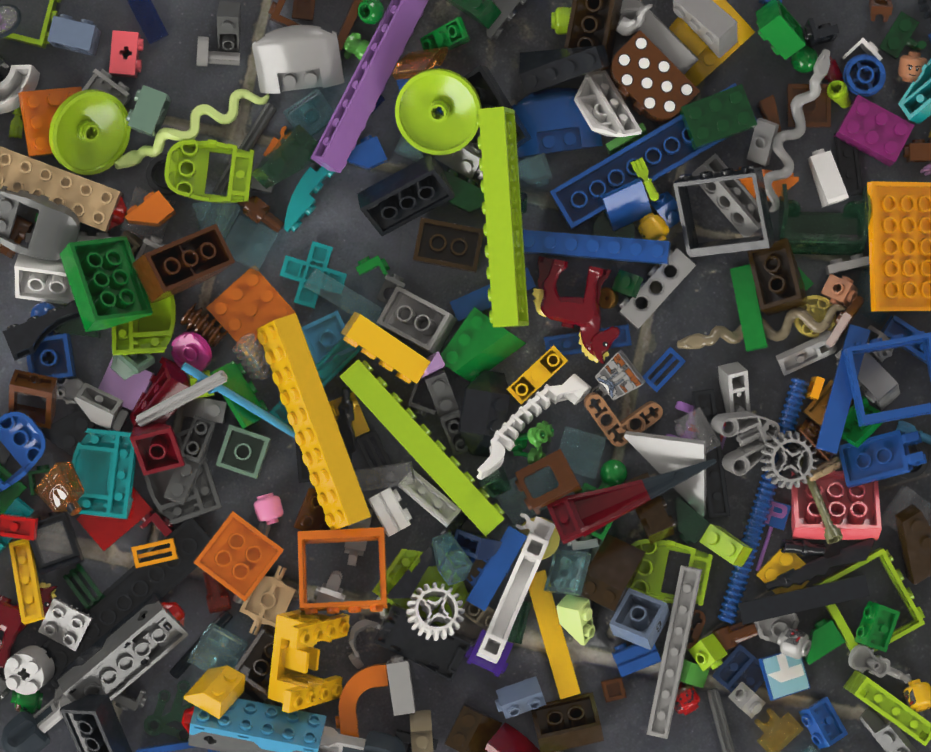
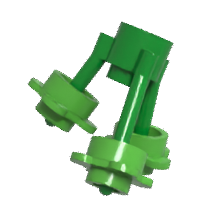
M542 420V423H537L536 427L530 428L528 433H519L518 438L514 441L515 446L511 450L514 456L527 457L529 465L545 457L546 455L542 451L541 444L547 441L548 443L551 442V437L554 436L552 425ZM527 439L536 447L532 448L529 453L522 451L527 447Z

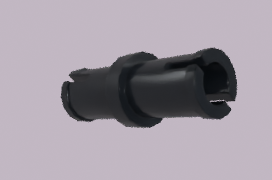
M783 539L780 546L782 553H794L801 557L806 555L823 557L826 548L824 543H810L803 539L800 541Z

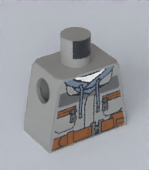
M619 350L595 376L600 384L591 391L592 393H598L602 398L608 394L612 400H615L642 386L646 381L624 352Z

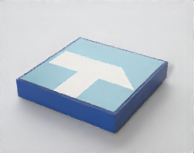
M779 652L758 659L770 701L810 689L802 658L795 659Z

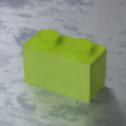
M713 524L708 526L699 541L732 565L743 567L753 548L722 527Z

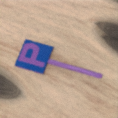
M771 501L770 505L772 507L768 510L770 514H767L768 520H765L764 523L769 526L756 571H759L773 527L784 531L792 506Z

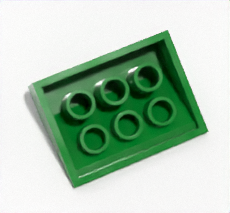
M127 236L71 242L60 253L85 332L108 329L153 314L146 291L132 265L135 259Z

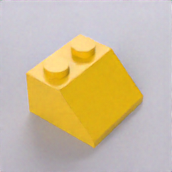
M228 665L210 668L184 695V699L220 719L244 692L246 675Z

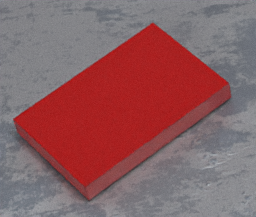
M134 486L132 489L133 502L128 519L81 514L76 519L103 551H106L140 522L145 515L154 510Z

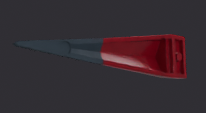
M711 459L649 478L565 496L546 506L562 543L566 544L581 536L585 537L714 465L717 461L716 459Z

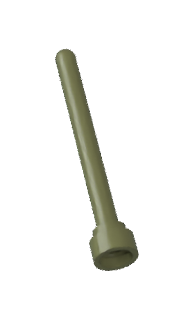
M802 457L799 461L801 468L803 465L804 457ZM807 478V485L825 526L824 537L828 544L836 543L843 538L840 528L833 525L816 481H810Z

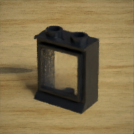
M61 509L50 512L48 513L49 518L41 520L40 516L36 517L38 518L37 538L34 541H29L40 570V575L84 560L68 511L62 513Z

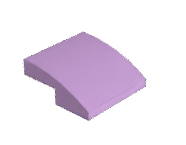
M111 359L98 389L123 400L122 407L133 410L142 392L147 393L152 382L150 378L154 373L145 369L139 374H134L124 380L110 368L112 364Z

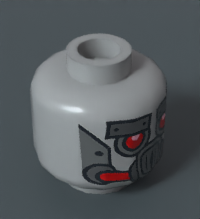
M789 628L785 633L782 632L779 635L777 643L780 645L782 654L795 659L808 655L811 648V640H809L808 634L794 628Z

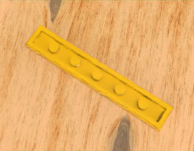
M545 569L537 571L528 590L560 699H564L581 693L564 633L559 624L558 613Z

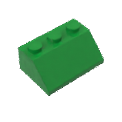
M233 360L209 373L213 375L220 370H224L228 379L222 385L263 410H269L264 400L261 399L259 401L255 395L258 390L253 382L246 380L244 375L247 372L241 362L237 364ZM223 395L242 429H247L262 420V418Z

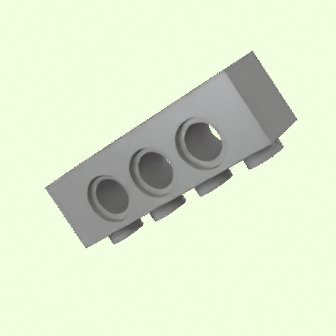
M715 153L691 174L692 176H698L704 171L720 173V170L728 167ZM738 179L698 184L743 237H750L761 228L757 201Z
M678 248L674 252L670 249L669 265L662 264L660 267L655 265L647 274L650 278L645 283L642 282L636 298L632 297L629 299L626 297L619 305L621 310L618 313L638 330L696 265ZM666 266L674 267L676 271L674 277L670 278L665 275L664 269ZM652 282H658L661 285L659 293L651 292L650 284ZM642 297L647 301L645 309H638L636 307L635 301L637 298Z

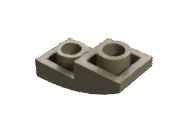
M466 601L462 607L465 609L463 615L487 631L495 610L488 606L483 611Z

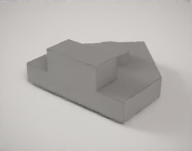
M792 613L753 623L761 639L778 644L779 635L782 632L785 633L789 628L796 629L800 621L797 614Z

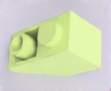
M566 594L556 606L559 624L581 645L585 646L595 634L590 601L588 598Z

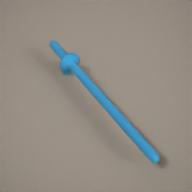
M186 362L181 367V370L198 379L197 383L209 377ZM220 385L208 391V394L214 392L221 393L295 439L293 427L226 386Z

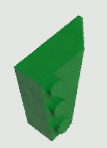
M474 306L440 355L446 367L472 382L483 370L490 371L524 346L526 342L504 327H493L489 316Z

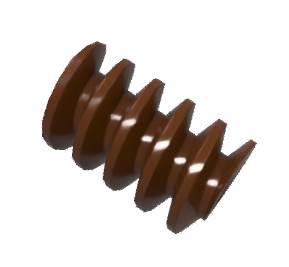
M195 303L183 315L180 324L183 326L188 323L186 328L188 332L195 329L194 333L201 335L207 341L210 348L215 347L226 336L228 331L220 333L221 325L214 328L216 320L213 319L208 322L209 314L201 316L203 308L195 310L197 304Z

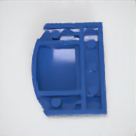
M551 88L541 90L524 97L516 105L512 106L532 138L517 148L518 158L603 146L601 134L591 130L574 101L579 89Z

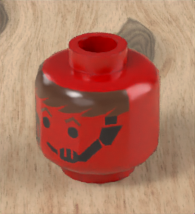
M679 683L674 708L678 714L684 713L686 716L699 708L698 704L701 699L693 685Z

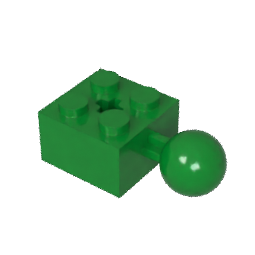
M771 0L757 10L756 24L759 27L757 32L764 41L768 40L772 44L770 46L777 56L781 55L785 60L791 56L793 68L800 73L813 71L818 54L812 47L805 46L802 26L780 0Z
M612 459L606 461L600 469L602 482L598 489L623 484L627 478L626 466L619 460ZM584 482L581 487L583 491L580 493L598 489ZM613 521L594 531L591 535L604 540Z

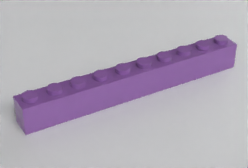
M391 0L310 159L329 171L341 173L342 169H344L351 151L356 147L357 140L365 129L366 122L374 111L378 98L385 90V85L390 75L394 72L395 65L403 54L409 38L413 35L414 28L422 17L424 8L429 0Z

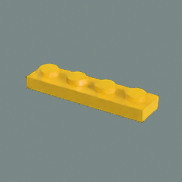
M20 539L10 542L9 549L21 622L26 625L43 620L45 616L35 557L30 541Z

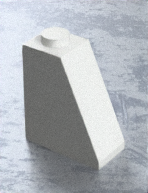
M824 149L812 152L808 162L822 208L849 198L831 150L825 152Z

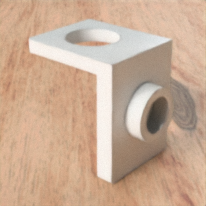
M864 38L842 57L844 60L860 46L866 54L872 55L880 61L883 59L877 53L879 50L871 41L868 43Z

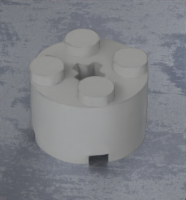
M29 645L11 656L4 667L6 686L10 690L23 695L34 694L52 679L55 671L54 662L46 654L47 651L39 646Z

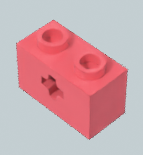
M113 30L109 74L112 76L137 78L138 72L141 73L142 60H139V51H143L144 39L141 38L138 32ZM128 49L132 55H129L126 59L122 54L126 53Z

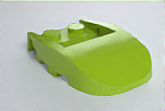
M195 139L179 141L170 148L166 157L164 173L166 184L174 193L200 201L216 204L249 202L254 150L250 149V152L238 149L237 145L225 144L212 139H208V141H196ZM210 152L232 155L227 196L205 194Z
M642 539L631 544L645 551L646 554L630 589L666 603H673L675 595L661 592L669 550L691 554L689 567L703 569L696 604L698 606L704 605L713 555L670 540H660L650 544L648 539Z

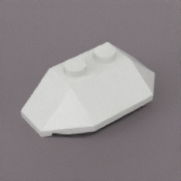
M606 70L586 74L574 101L591 130L607 137H626L641 134V128Z

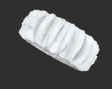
M433 582L432 588L428 584H424V590L418 587L416 589L417 594L413 593L410 597L412 600L407 602V606L410 608L406 610V614L412 615L407 621L408 623L415 622L411 629L416 630L419 628L418 636H421L423 632L426 633V640H429L431 635H433L434 641L439 639V635L445 640L447 633L451 636L454 635V629L458 630L460 628L459 623L464 620L460 615L464 614L465 609L458 608L463 604V601H456L459 594L455 593L452 595V587L447 591L444 590L445 584L443 583L440 588H437L436 582ZM430 596L440 597L436 602H432L429 599L425 600V598ZM446 602L451 608L452 618L448 616L449 613L444 609ZM419 605L427 615L425 621L419 615ZM441 605L438 609L439 612L430 619L432 610ZM435 621L442 624L446 623L445 626L441 627L430 626Z

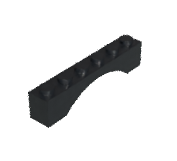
M75 300L69 302L63 308H53L43 316H33L25 323L20 325L13 324L7 327L3 334L14 361L35 353L41 342L59 326L81 318Z

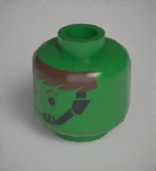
M13 690L11 703H15L14 708L17 712L26 711L27 713L34 714L37 710L41 709L43 693H40V690H38L34 694L23 695Z

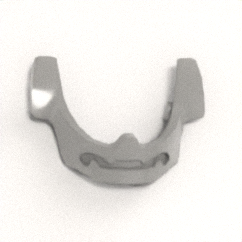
M364 619L355 623L351 628L348 641L352 653L348 657L357 669L362 668L364 664L360 658L359 651H357L356 637L359 632L366 630L367 627H374L380 630L381 625L378 622Z

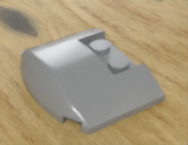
M292 25L270 31L257 43L256 40L252 43L260 93L281 94L283 91L316 87L327 88L345 83L338 36L335 31H332L331 34L319 26Z

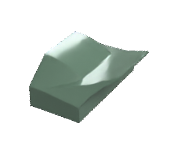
M149 353L113 356L110 368L122 379L126 380L155 364V359Z

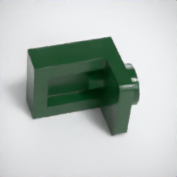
M619 269L614 279L612 290L622 295L636 298L644 278Z

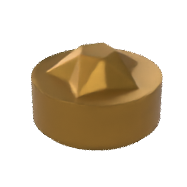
M602 288L599 300L600 307L603 309L614 308L618 303L617 292L612 290V288Z

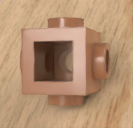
M830 274L821 294L830 299L829 303L832 305L840 304L849 307L858 295V288L853 284L854 281L843 275L839 278Z

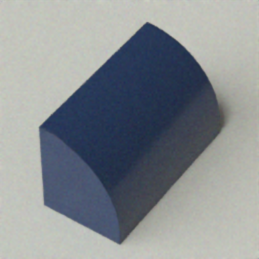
M456 529L452 550L478 560H486L497 553L502 542L477 532Z

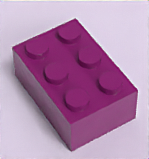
M857 95L853 99L834 137L891 167L896 162L915 125Z

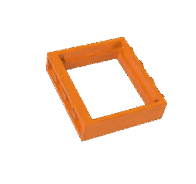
M384 527L298 531L299 604L301 612H305V615H317L318 611H327V614H338L340 610H348L349 613H359L361 609L381 612L383 608H388ZM359 541L379 542L381 600L308 603L306 544Z

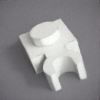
M521 513L520 516L526 519V524L523 526L516 524L515 526L520 530L529 529L530 534L549 542L555 524L538 516L535 517L534 521H531L527 514Z

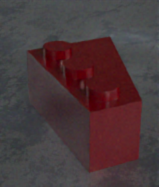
M163 356L159 361L162 363V366L157 375L152 374L150 381H152L147 393L142 392L130 414L134 427L139 426L135 420L138 414L190 387L186 373L176 363ZM177 409L153 422L166 424L167 420L176 413Z

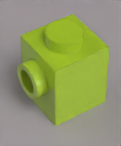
M713 633L701 639L688 650L702 671L710 667L712 670H715L723 664L722 659L728 655Z

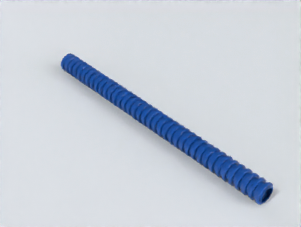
M791 378L792 385H789L790 391H787L788 398L785 397L786 404H783L784 410H781L782 417H779L780 423H778L780 432H783L784 435L786 431L793 432L796 430L794 426L798 424L796 420L800 417L798 413L802 411L800 409L804 404L802 400L806 398L804 396L808 391L806 387L810 385L807 381ZM792 442L784 444L783 447L789 450L790 447L788 445ZM777 452L774 459L775 464L779 459V455ZM768 471L761 474L762 481H759L760 487H757L759 491L755 493L756 500H753L755 504L751 506V509H753L752 513H749L751 517L747 519L748 525H745L747 530L743 532L744 538H741V541L753 548L743 567L733 565L735 567L734 570H731L733 575L729 577L731 581L727 583V586H729L725 590L727 594L723 596L725 600L721 603L723 607L719 609L721 613L717 616L719 620L731 624L736 623L734 619L738 617V603L742 602L740 601L741 597H744L742 593L746 591L745 585H748L746 580L750 578L749 572H752L750 568L751 565H754L753 559H756L754 555L755 552H758L757 546H760L758 542L762 539L760 537L761 533H764L762 529L766 527L764 523L765 520H768L767 514H770V511H768L772 507L770 503L774 501L772 498L776 494L774 490L778 488L777 485L771 483L772 478L767 479L765 477Z

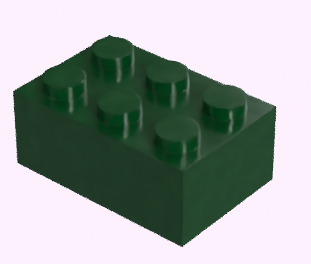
M742 84L680 108V114L694 150L752 129L757 125Z

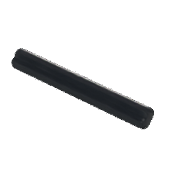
M224 610L170 670L169 673L174 678L178 679L229 623L233 618L232 614Z

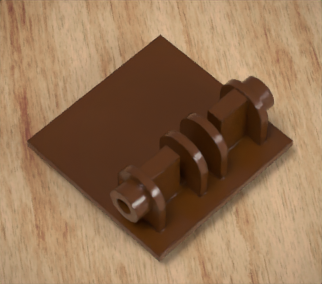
M807 417L803 424L796 428V431L800 433V437L804 435L807 438V442L812 444L810 449H813L817 443L820 426ZM816 449L817 452L815 454L819 459L822 458L824 461H830L833 453Z
M309 487L294 523V528L302 531L330 530V527L325 522L323 508L318 503L316 489Z

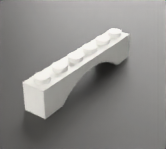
M529 533L477 652V656L495 664L499 661L521 605L549 544L548 541Z

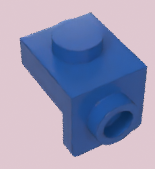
M669 192L659 194L657 201L650 202L657 214L664 219L669 229L680 222L677 202Z

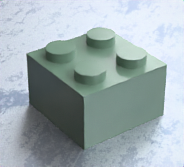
M143 85L142 89H138L134 98L136 105L134 110L130 109L126 121L129 122L128 126L132 130L155 138L156 133L162 127L172 99L166 93Z
M229 424L216 466L258 479L272 438Z

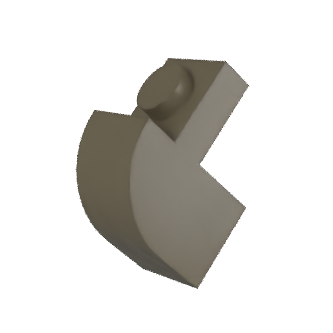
M416 710L415 713L409 714L412 752H433L431 710Z

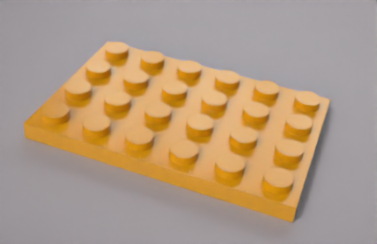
M867 182L871 312L931 311V182Z

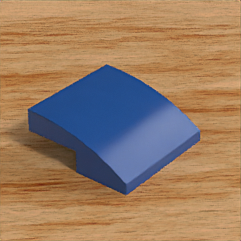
M640 178L600 196L613 231L652 213L644 185Z

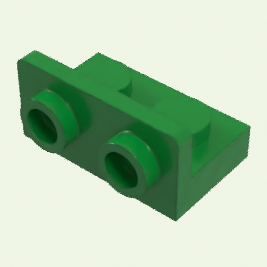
M868 601L863 611L860 626L856 631L855 642L887 652L900 612Z

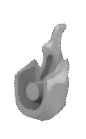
M653 4L640 8H624L616 31L622 36L634 34L646 21L645 13L653 7Z

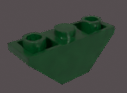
M451 169L443 170L455 194V198L449 200L450 204L468 213L482 209V202L485 199L481 188L477 187L478 183L469 178L466 181L458 178L459 174Z

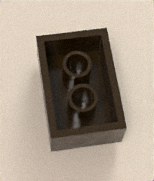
M421 217L413 261L476 273L484 231L479 228Z

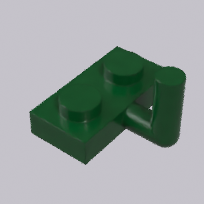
M901 11L878 49L894 59L899 57L905 45L917 52H921L926 47V42L923 40L917 42L910 38L920 22Z

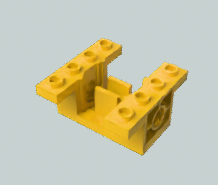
M298 609L276 616L268 699L283 703V712L292 713L340 698L343 690V677L335 675L323 679L307 673L308 669L318 670L320 649L314 648V645L319 641L330 643L334 639L348 636L350 615L344 613L334 616L320 613L317 615H305V612H301Z

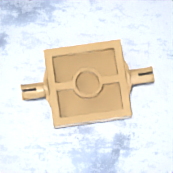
M278 565L274 577L265 575L248 599L243 602L239 612L250 616L254 620L249 633L252 634L254 631L253 635L257 636L262 624L275 627L276 616L287 612L296 589L282 581L287 570L283 567L282 569V566Z

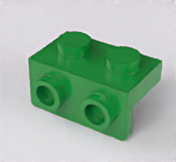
M862 396L865 415L881 412L871 406L867 398ZM853 404L848 411L841 438L858 448L883 423L859 427L855 405Z

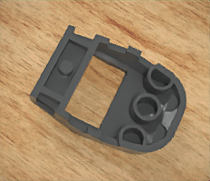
M3 186L0 189V243L14 252L49 261L61 259L60 253L68 243L77 242L80 222L71 209L50 201V197L42 194L40 196L30 194L29 191L19 190V192L9 191L7 186ZM21 203L39 210L29 247L18 244L10 238Z

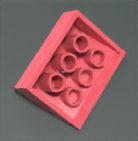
M833 471L816 480L833 525L840 528L843 538L841 540L879 539L882 526L878 481L848 488L843 471ZM800 481L801 485L799 488L793 485L791 489L792 539L826 540L824 537L825 526L807 484H803Z

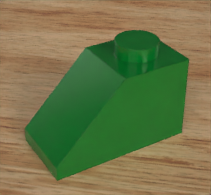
M822 618L814 624L815 628L810 631L809 640H811V648L804 659L807 664H812L845 643L844 638L831 619L825 620V618Z

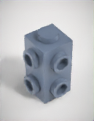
M536 676L496 690L498 699L495 700L498 712L503 711L506 719L546 705Z

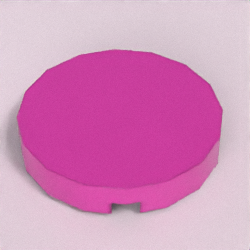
M184 332L179 334L172 342V357L180 368L186 362L196 369L203 371L211 363V348L201 335L194 332Z

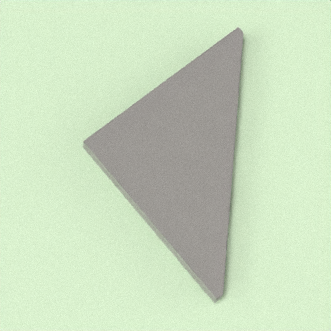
M632 431L624 433V438L660 474L706 461V441ZM706 469L673 487L702 517L706 515Z

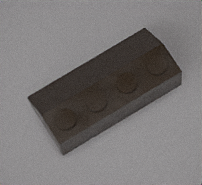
M573 0L564 48L604 45L611 64L617 33L616 27L623 0ZM610 66L599 69V71L610 69Z

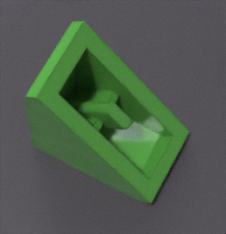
M684 659L680 681L703 688L710 668L702 671L696 662Z

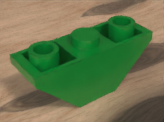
M457 17L420 38L426 58L458 48L471 40L462 17Z

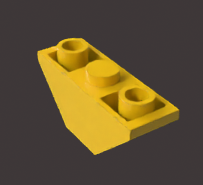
M553 345L507 390L522 405L568 360Z

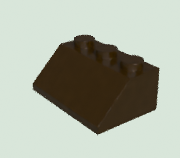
M593 692L546 702V705L531 710L540 752H557L604 741Z

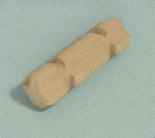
M835 456L830 461L817 465L816 470H810L814 477L807 476L810 481H816L839 469L842 465L841 460Z

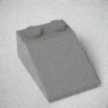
M397 286L376 323L421 349L434 354L441 350L457 318L451 313Z

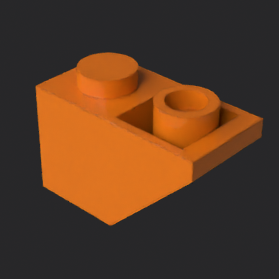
M158 190L155 193L152 191L143 198L144 202L139 206L134 205L128 209L125 219L129 224L160 227L173 217L176 212Z

